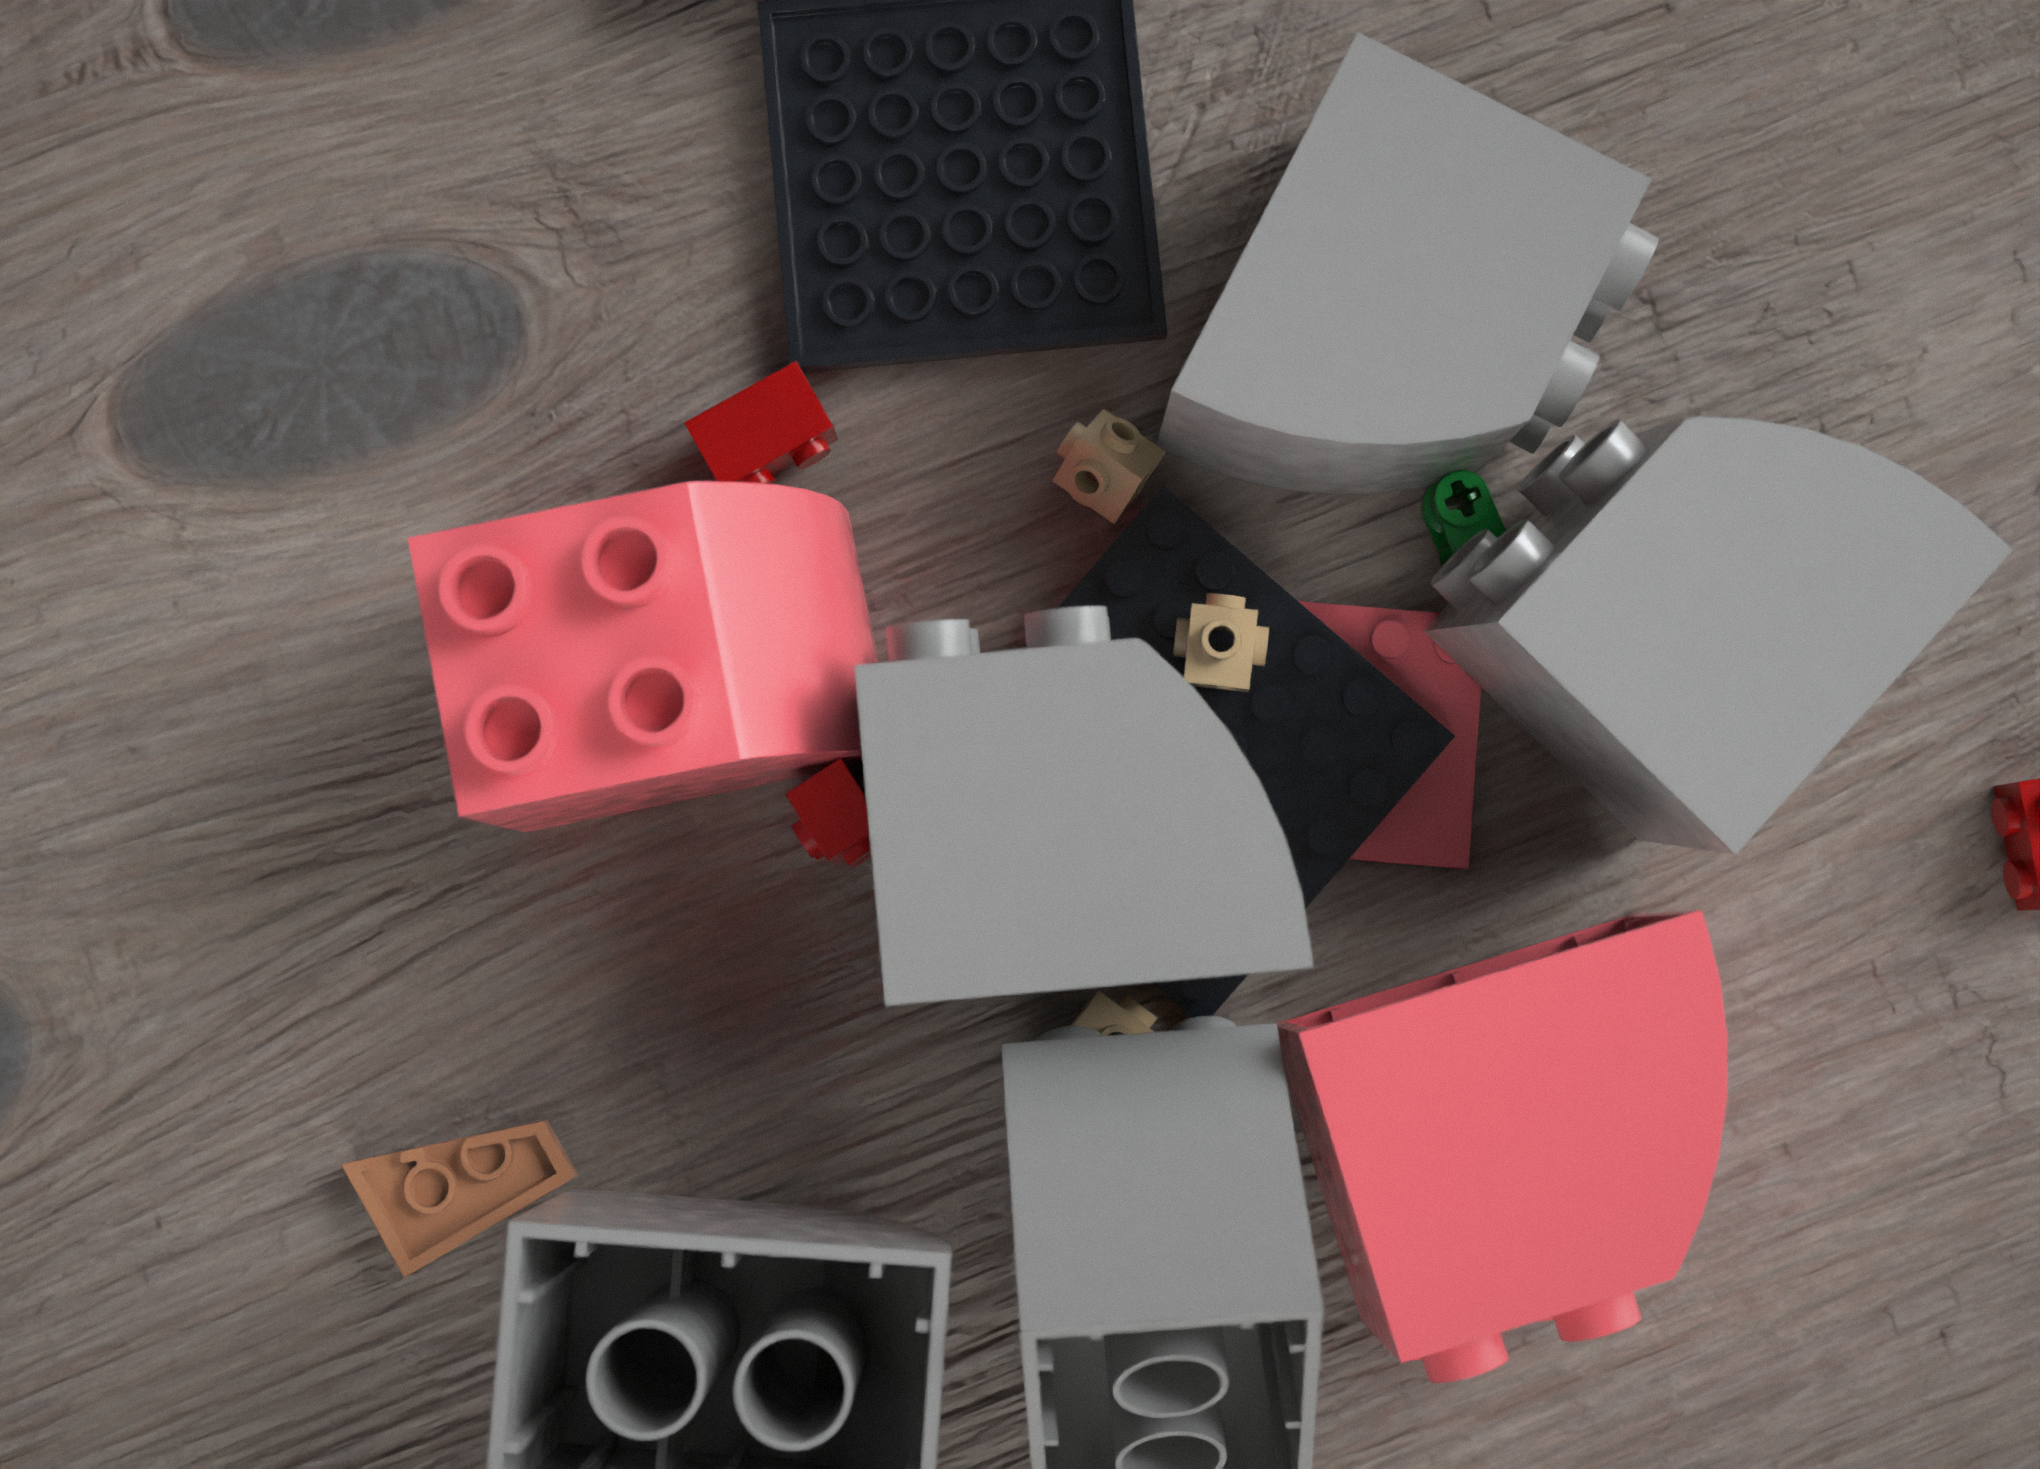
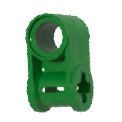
M1465 470L1451 472L1438 483L1431 485L1422 497V516L1439 553L1441 567L1464 543L1481 530L1487 528L1497 539L1507 531L1490 494L1489 487L1483 478L1474 472ZM1463 495L1467 506L1461 510L1453 509L1449 511L1445 506L1444 500L1450 496L1458 497Z

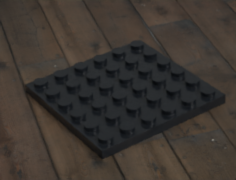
M774 0L758 2L790 364L797 361L803 373L1166 339L1167 324L1133 0Z
M1162 486L1057 609L1106 606L1110 622L1111 641L1140 639L1148 644L1183 678L1186 658L1173 656L1177 617L1190 619L1192 603L1205 605L1206 594H1225L1246 598L1245 609L1258 610L1256 626L1269 627L1265 666L1252 665L1249 691L1241 692L1192 687L1230 732L1261 782L1286 838L1302 891L1304 908L1306 909L1454 739L1455 735L1167 488ZM1216 632L1208 640L1211 648L1218 652L1228 651L1233 646L1231 636L1225 632ZM1248 974L1151 983L1188 1016L1194 1018L1213 1016Z

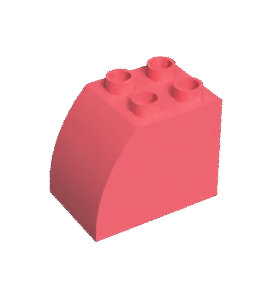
M685 482L408 537L459 817L526 833L814 775L840 758L848 767L863 765L854 665L878 663L849 513L841 502L832 497L807 489L774 484Z
M1702 910L1631 914L1276 1023L1285 1075L1361 1321L1400 1363L1410 1360H1422L1429 1382L1445 1383L1458 1381L1486 1373L1503 1365L1508 1361L1509 1357L1501 1332L1536 1321L1554 1320L1560 1340L1566 1342L1594 1339L1626 1329L1639 1322L1642 1318L1633 1291L1672 1280L1679 1271L1707 1202L1719 1158L1727 1102L1728 1038L1721 980Z

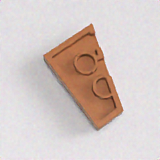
M548 1120L341 1164L404 1278L579 1176Z

